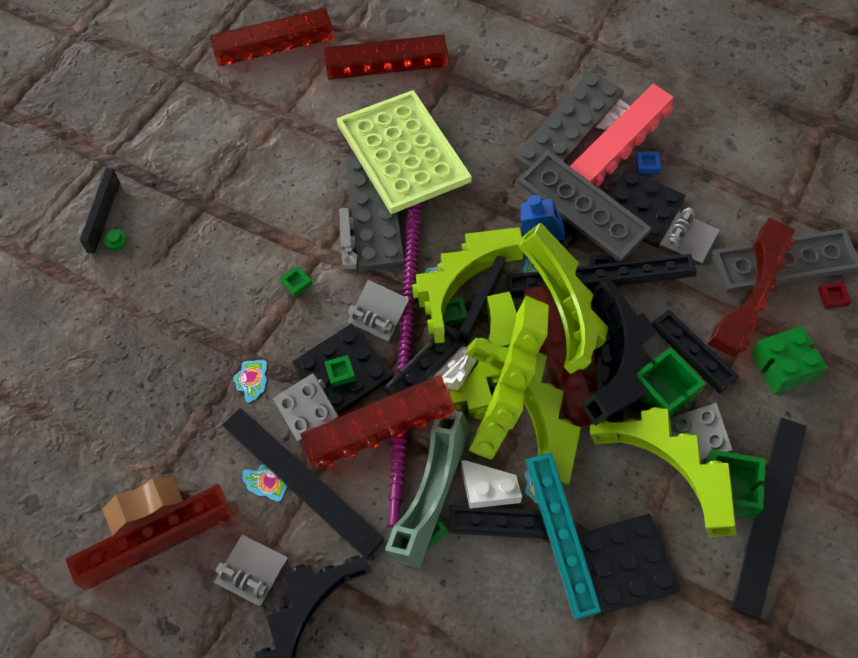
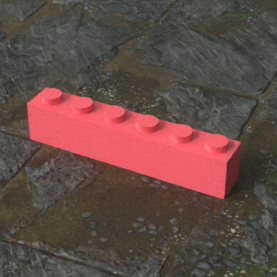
M652 84L570 167L596 187H599L604 177L608 173L612 174L616 170L618 163L622 159H627L636 145L642 144L646 135L658 127L663 117L667 118L671 114L674 97L655 84Z

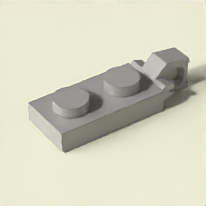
M340 208L339 228L343 270L356 269L357 254L352 251V249H355V236H350V230H354L353 217H349L348 208Z

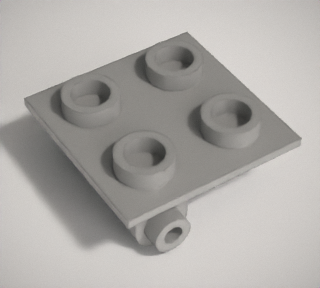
M686 208L682 213L677 212L660 246L680 255L692 254L693 261L702 264L720 230L694 219L695 211L692 208Z
M368 280L356 305L349 307L348 314L350 317L347 322L389 342L410 299Z
M314 373L273 398L297 441L339 417L324 392L326 387L324 380H317Z
M717 403L670 418L673 437L683 433L697 435L701 460L707 457L711 449L725 452L733 450Z
M241 535L225 564L221 562L217 566L216 573H218V576L214 583L261 607L288 557Z

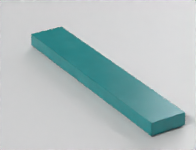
M552 452L528 458L525 462L573 618L577 620L602 612Z

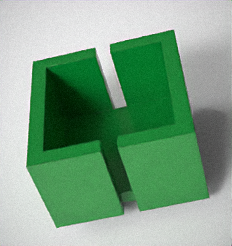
M803 326L758 340L750 353L761 372L767 369L772 360L774 361L763 376L774 395L816 381L828 368L817 348L811 349L813 342Z
M671 347L655 358L653 363L650 362L636 372V375L649 392L641 401L649 409L654 407L668 409L670 418L681 407L684 408L697 398L706 384Z
M711 449L704 460V464L710 461H721L722 463L729 464L735 516L755 519L763 510L764 486L761 485L765 480V459Z

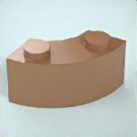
M174 477L152 478L135 490L116 494L105 505L103 512L112 536L124 534L125 537H130L139 533L140 529L161 520L171 519L176 515V510L184 502Z

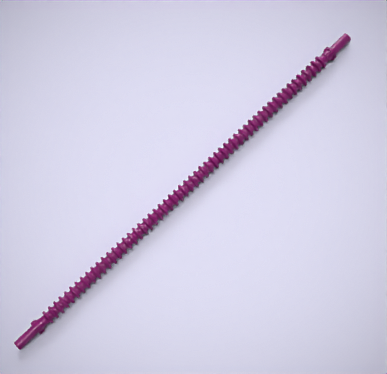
M422 202L408 207L407 242L405 244L407 248L405 249V271L403 272L405 276L403 277L404 288L402 289V296L410 300L400 318L402 323L400 324L401 329L399 331L401 335L399 336L400 348L398 349L400 353L398 358L400 360L397 361L399 365L397 367L398 373L413 358L411 355L413 343L411 341L414 340L412 335L414 334L413 323L415 319L413 317L415 316L414 305L416 301L413 297L412 284H416V274H418L417 259L419 258V226L421 225L420 210L422 209ZM410 400L403 406L395 401L397 405L394 406L396 410L394 416L396 418L393 422L396 425L393 426L395 432L392 433V436L395 439L392 440L394 446L391 447L392 451H394L391 457L394 459L390 461L393 465L390 471L393 473L389 475L392 479L389 485L392 487L388 495V500L390 501V527H394L400 520L401 502L404 501L402 487L405 483L402 480L405 479V475L402 473L406 471L403 467L406 465V461L403 459L407 457L404 453L407 447L404 445L407 444L405 438L408 437L405 431L408 430L406 425L409 421L406 418L409 417V413L406 411L409 410L407 405L410 403Z

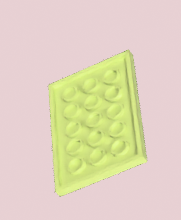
M414 90L337 118L338 127L391 214L471 183L472 176Z

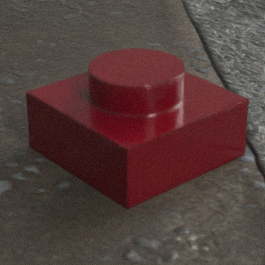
M844 282L821 284L818 288L825 309L848 307L852 302Z

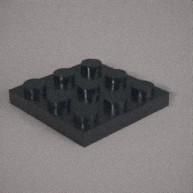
M625 169L610 197L652 228L651 232L642 242L658 248L682 206L686 195Z
M352 323L292 361L293 366L303 379L314 373L317 380H324L326 384L324 392L338 416L394 378L390 369ZM348 355L356 380L332 387L324 362Z
M650 513L578 534L601 607V615L667 597L681 591Z

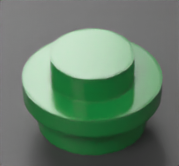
M120 229L108 231L103 238L105 246L113 251L123 249L127 241L125 233Z

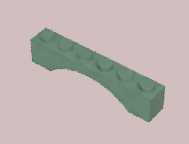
M439 409L431 430L429 455L421 485L408 511L394 525L385 548L389 556L398 564L418 569L421 567L471 430V426L463 412Z

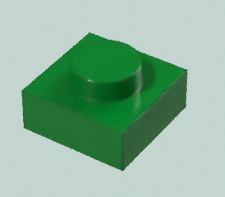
M298 266L279 279L280 284L294 298L313 285L312 280Z
M462 297L449 300L443 315V321L446 326L464 322L467 311Z
M348 355L324 362L332 387L356 380Z

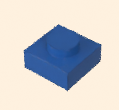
M659 151L637 152L636 164L638 174H660Z

